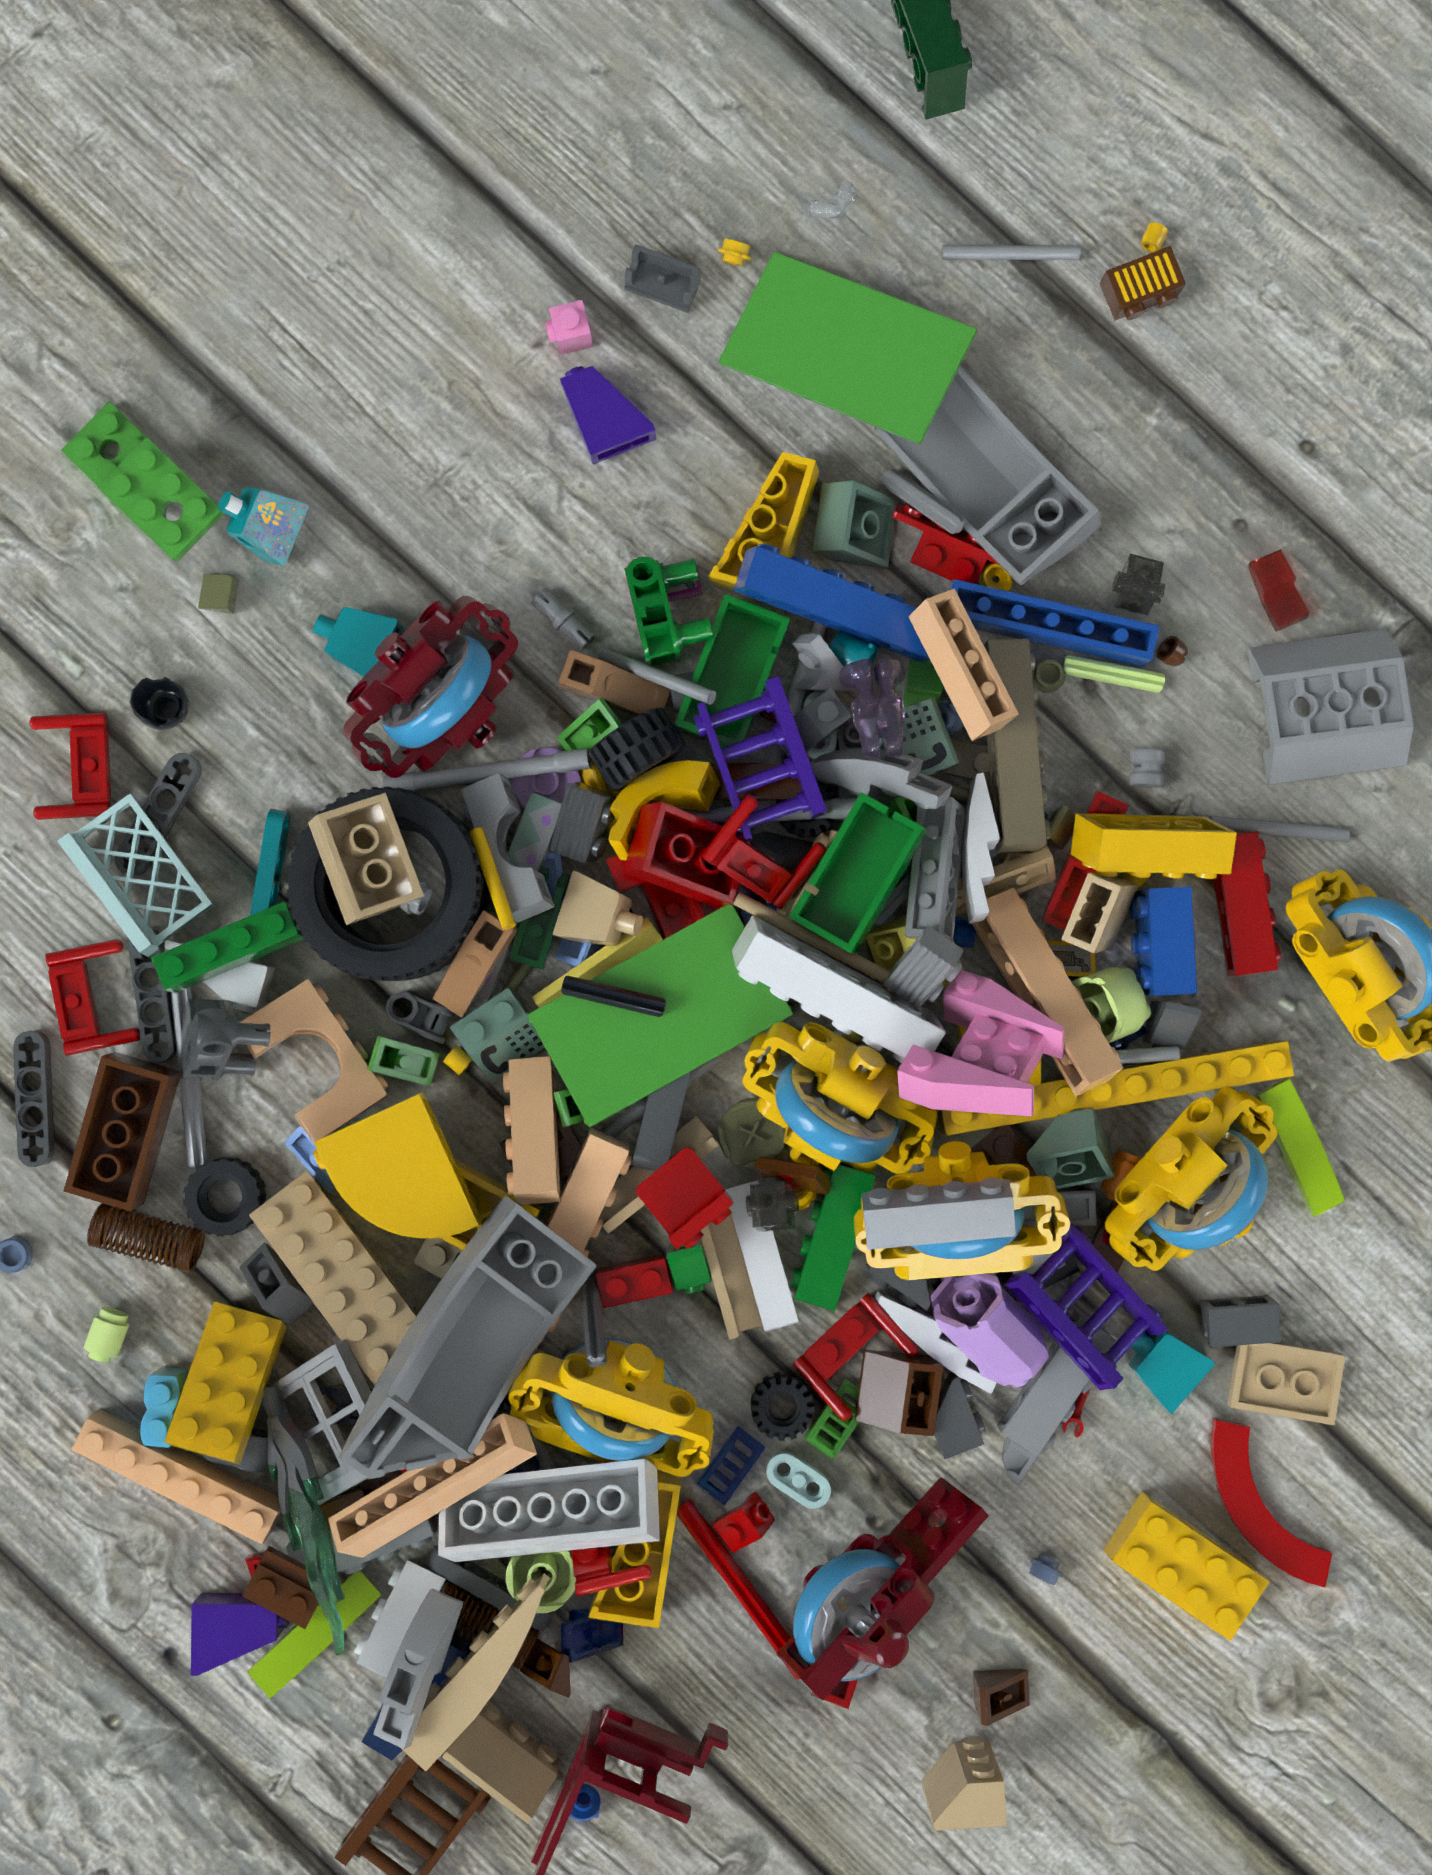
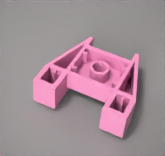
M960 970L956 977L949 982L943 993L944 1021L968 1029L952 1057L913 1044L897 1070L899 1098L937 1110L1032 1116L1034 1113V1085L1029 1084L1028 1081L1043 1053L1059 1059L1063 1058L1065 1028L995 981Z

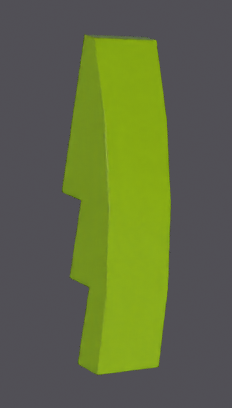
M1285 1078L1255 1094L1258 1100L1271 1107L1274 1112L1272 1123L1276 1126L1278 1132L1275 1140L1282 1151L1280 1156L1312 1216L1316 1217L1344 1202V1196L1324 1147L1291 1080Z
M360 1570L351 1573L331 1594H328L319 1603L306 1629L295 1624L247 1673L271 1699L341 1635L382 1594Z

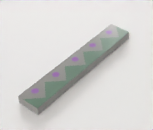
M531 792L507 854L514 866L532 867L538 872L540 871L548 853L561 803ZM490 898L486 910H491L497 914L492 898ZM520 922L516 923L515 927L519 928ZM514 938L477 994L478 997L488 1001L492 998Z

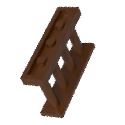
M406 1754L342 1840L334 1858L346 1866L354 1855L358 1858L362 1855L387 1875H428L474 1812L480 1814L491 1799V1795L479 1786L476 1789L437 1759L427 1771L467 1800L457 1816L454 1817L413 1786L414 1781L410 1778L417 1769L422 1772L424 1769ZM396 1797L400 1800L405 1798L446 1829L435 1846L391 1814L393 1810L390 1808V1805ZM375 1826L379 1829L384 1827L425 1858L414 1874H411L370 1843L372 1839L368 1835Z

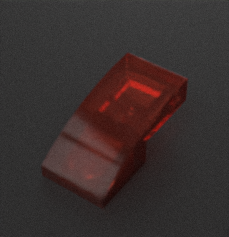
M1281 549L1248 564L1254 586L1275 632L1308 618L1310 612L1294 585L1296 576Z

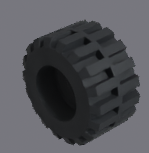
M663 707L652 708L637 715L602 738L593 746L589 756L611 791L624 789L631 781L646 771L666 764L682 751L686 743Z

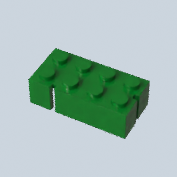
M724 594L711 628L713 640L709 639L706 641L691 680L695 684L716 692L715 701L711 705L705 703L708 714L761 696L760 693L765 690V681L770 677L776 656L779 654L789 628L790 618ZM685 695L674 726L678 732L704 741L706 735L700 737L693 716L699 714L697 704L703 702ZM755 714L715 727L714 731L720 748L745 740Z
M860 792L809 881V884L819 889L817 895L804 890L789 918L847 952L856 955L925 837L926 829L896 811L893 814L889 807Z

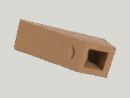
M573 650L569 651L558 682L561 690L593 701L603 697L608 706L636 716L652 708L663 707L664 709L670 694V690L605 661Z
M483 910L461 945L433 1000L463 1018L516 935L518 928L513 927L508 930H502L497 914L491 910Z

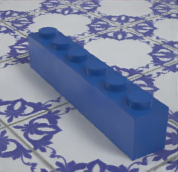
M760 544L746 550L733 591L861 640L871 642L916 661L930 660L909 619L910 614L916 608L905 604V598L892 593H886L884 596L874 592L875 587L862 581L851 583L843 580V574L832 569L820 571L811 567L812 562L797 556H792L790 559L779 555L780 550L768 544Z
M955 579L948 589L949 591L955 588L972 624L977 630L1017 639H1029L1030 642L1144 667L1153 659L1159 625Z

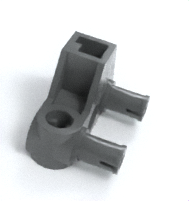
M188 998L183 1011L181 1079L195 1076L211 1077L212 1080H218L223 1074L254 1076L256 1061L253 1060L256 1059L253 1055L231 1052L237 1044L263 1045L268 1047L271 1032H267V1030L271 1029L270 1024L238 1023V1020L225 1009L224 1000Z

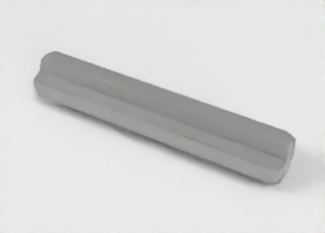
M887 469L884 472V476L881 479L883 487L949 533L961 532L966 522L964 516L896 469Z

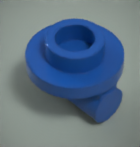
M955 917L954 943L959 947L973 948L976 935L972 923L969 924V921L963 917Z
M587 1784L582 1785L570 1813L573 1819L588 1821L599 1817L601 1799L594 1787Z

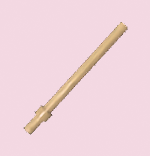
M739 892L733 905L881 982V987L885 988L884 983L892 968L887 970L858 954L853 955L794 920Z

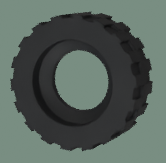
M236 1157L214 1159L196 1168L197 1171L189 1176L188 1184L184 1187L183 1191L185 1193L183 1205L186 1206V1214L194 1222L193 1225L204 1230L206 1234H216V1236L223 1237L243 1231L254 1222L249 1214L264 1204L266 1200V1193L264 1191L266 1186L264 1180H261L258 1170L251 1167L252 1164L247 1161H240V1158ZM218 1180H232L241 1189V1203L232 1213H219L209 1204V1189Z

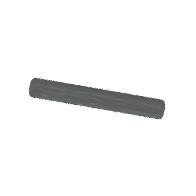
M597 1266L580 1288L587 1365L591 1368L596 1366L603 1367L607 1362L601 1297L596 1279Z

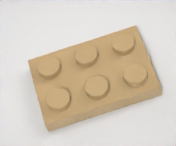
M1278 1342L1238 1345L1235 1351L1227 1405L1234 1409L1335 1425L1345 1355Z

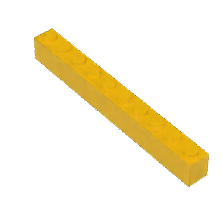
M1274 1040L1181 1056L1179 1060L1155 1061L1123 1066L1124 1068L1110 1081L1078 1096L1074 1095L1064 1077L1041 1080V1085H1034V1113L1032 1116L938 1110L941 1133L947 1136L1057 1117L1079 1108L1099 1110L1294 1076L1288 1041Z

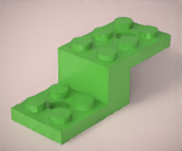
M110 401L61 449L120 510L176 563L225 514L219 511L218 505ZM110 443L119 444L120 452L118 456L111 460L105 459L103 455L105 447ZM172 504H181L183 507L182 516L175 521H169L166 518L167 508Z

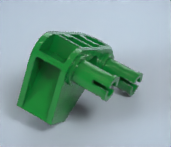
M638 557L633 559L624 568L646 665L655 666L681 660L680 650L683 649V645L709 639L713 640L709 617L678 625L677 622H673L666 593V590H669L668 586L699 580L694 558L663 566V563H659L658 560L655 561L653 558Z

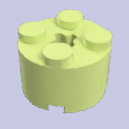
M1109 967L1072 982L1073 986L1080 991L1083 1002L1091 1015L1098 1020L1101 1031L1108 1043L1137 1032L1144 1024V1021L1149 1019L1151 1015L1150 1006L1146 1002L1136 974L1130 968Z
M572 1550L511 1556L506 1570V1585L510 1595L517 1601L520 1599L517 1594L530 1579L536 1582L542 1576V1571L538 1567H545L546 1571H549L547 1575L549 1580L536 1613H549L559 1609L575 1591L576 1578L573 1571Z

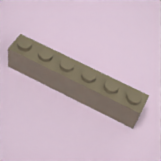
M988 639L984 647L1019 713L1018 716L1003 728L987 735L992 806L1000 840L996 845V853L1038 851L1047 844L1050 838V823L1044 818L1043 807L1047 803V789L1045 785L1041 784L1044 755L1038 749L1041 721L1035 714V705L1038 702L1037 684H1033L1032 671L1035 668V653L1033 650H1030L1029 639Z

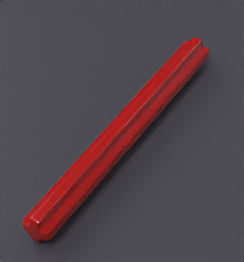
M689 1499L682 1502L677 1508V1516L777 1653L791 1637L694 1503ZM786 1665V1667L789 1669V1671H790L791 1674L794 1676V1678L797 1679V1680H799V1679H800V1676H797V1675Z

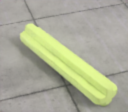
M1067 655L1063 661V670L1066 675L1156 693L1162 691L1165 684V675L1159 672L1073 655Z

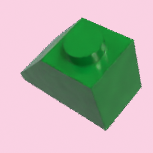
M700 1239L688 1249L685 1245L676 1249L673 1244H669L666 1255L676 1289H685L686 1294L706 1289L705 1284L711 1282V1274L702 1240Z

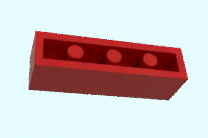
M1258 831L1236 835L1231 874H1217V877L1213 879L1227 976L1278 970L1277 963L1281 961L1280 946L1278 942H1274L1272 930L1276 926V916L1273 908L1269 907L1267 896L1271 891L1269 875L1264 873L1262 859H1265L1266 849L1263 839H1259Z

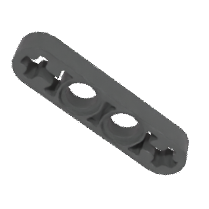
M177 753L168 760L142 806L148 817L157 822L159 831L165 839L202 773V766L199 760L186 753ZM189 760L188 767L192 770L189 776L183 774L178 781L179 784L184 785L183 790L168 784L169 778L177 781L181 772L176 769L179 763L186 764ZM165 790H172L176 795V802L169 809H163L158 801L159 795ZM136 819L130 829H135ZM127 833L117 852H131L134 834ZM140 835L139 842L150 845L148 851L141 848L138 854L155 857L158 843L156 839H146L143 835ZM115 856L117 868L122 873L127 874L129 861L126 858ZM140 860L139 866L134 868L133 876L145 873L152 864V861Z
M153 929L155 934L158 935L159 932ZM128 939V951L142 1050L148 1060L166 1062L176 1055L171 993L163 989L160 979L158 984L152 988H148L143 984V972L148 968L155 969V966L151 962L140 964L139 959H147V956L139 953L130 939ZM164 942L158 946L159 949L151 954L149 958L165 952ZM154 1002L161 1004L164 1008V1016L158 1022L151 1021L147 1016V1008ZM166 1026L167 1031H159L161 1042L168 1043V1049L163 1050L162 1056H160L159 1051H153L152 1048L153 1044L158 1043L157 1032L150 1033L149 1028Z
M26 1031L17 1036L13 1046L17 1153L24 1165L37 1167L50 1162L55 1151L51 1047L49 1039L42 1032ZM31 1037L34 1043H39V1050L33 1051V1062L41 1061V1066L25 1067L24 1062L32 1061L31 1051L25 1050V1043H30ZM31 1071L37 1072L42 1079V1084L37 1091H31L25 1085V1077ZM32 1106L40 1108L43 1112V1120L38 1126L29 1124L26 1118L27 1111ZM43 1130L44 1135L36 1136V1145L39 1148H43L44 1152L42 1155H38L36 1160L34 1154H29V1148L35 1146V1136L28 1137L27 1132Z
M438 1545L434 1546L426 1560V1565L430 1570L500 1610L506 1605L512 1608L517 1602L510 1595L505 1580L471 1561L453 1562L439 1556ZM536 1613L531 1627L544 1631L554 1613Z

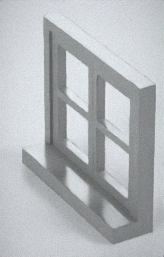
M345 1339L335 1343L267 1387L277 1386L284 1413H287L288 1410L283 1400L301 1388L304 1389L320 1423L303 1433L302 1436L306 1441L323 1430L340 1464V1467L321 1478L316 1471V1477L307 1479L310 1490L304 1493L311 1508H315L368 1479L339 1458L345 1441L336 1422L355 1410L360 1415L371 1394ZM336 1367L353 1403L332 1416L315 1379ZM263 1396L262 1404L268 1417L270 1418L265 1396Z

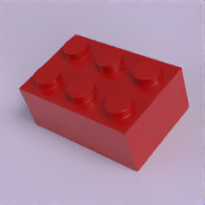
M663 802L642 805L623 873L710 906L733 905L739 885L738 881L719 870L714 864L707 862L701 856L723 826Z

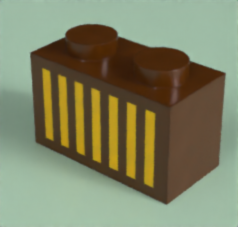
M1171 246L1107 270L1099 283L1114 321L1124 317L1127 320H1133L1143 315L1147 308L1157 304L1159 308L1169 306L1178 300L1179 294L1186 285Z

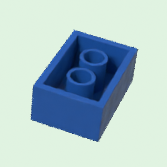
M1192 887L1148 888L1135 892L1129 907L1130 918L1135 919L1136 933L1131 935V950L1133 954H1137V968H1134L1133 971L1144 995L1197 994Z

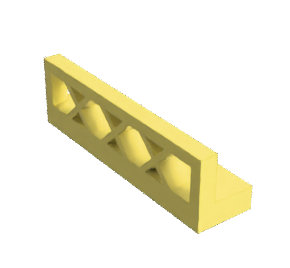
M648 917L643 919L642 928L637 936L623 933L617 946H604L532 996V998L540 1008L564 995L561 992L565 976L591 980L663 939Z

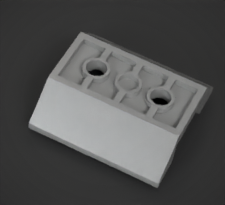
M1386 629L1247 649L1252 683L1261 682L1270 748L1263 751L1267 785L1407 765L1414 725L1404 659ZM1367 688H1372L1379 694V703L1376 707H1371L1364 702L1363 693ZM1297 698H1304L1310 705V712L1305 717L1298 715L1293 708Z

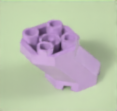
M989 1273L967 1275L960 1278L957 1276L945 1277L930 1296L938 1327L978 1367L981 1376L1003 1386L1009 1384L1013 1387L1024 1386L1029 1379L1035 1377L1049 1358V1352L1040 1325L1001 1287L998 1277Z

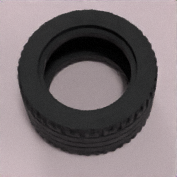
M372 787L369 790L364 788L355 793H347V796L344 798L340 796L334 803L327 804L325 806L326 809L323 811L319 810L316 815L386 793L399 829L421 834L434 847L440 857L445 874V892L437 915L422 932L400 943L380 945L361 936L350 924L346 925L308 824L306 829L301 831L300 835L302 836L299 841H296L294 844L296 847L290 855V858H292L291 864H288L287 867L289 876L286 877V882L288 883L286 892L290 899L288 905L292 909V919L296 920V928L298 931H301L304 941L309 942L310 948L316 951L320 958L328 961L331 966L337 967L344 973L377 981H407L431 975V973L438 972L446 965L452 963L465 938L489 903L487 899L490 892L479 863L476 847L469 834L470 830L444 806L415 791L404 790L398 787Z

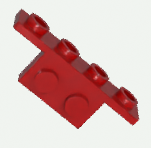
M898 503L892 517L923 531L910 563L953 581L955 579L976 584L987 560L998 564L969 533L961 530L959 533L951 534L908 503H905V505Z

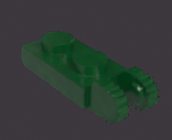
M541 867L539 872L544 875L547 883L549 868ZM562 873L557 881V889L552 899L555 907L520 922L509 957L510 960L544 970L554 939L553 931L570 875Z

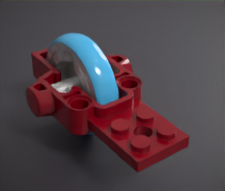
M940 1477L889 1535H884L880 1539L871 1534L860 1535L841 1555L833 1558L825 1565L814 1567L806 1575L803 1582V1591L795 1609L793 1635L776 1655L797 1676H800V1679L822 1701L840 1681L857 1680L874 1673L881 1667L893 1668L897 1666L908 1653V1633L933 1605L934 1593L928 1584L989 1515L981 1506ZM946 1517L945 1522L941 1526L935 1527L939 1520ZM898 1557L905 1559L901 1565L895 1561ZM871 1603H872V1605H873V1607H874V1610H873V1611H870V1604H871Z

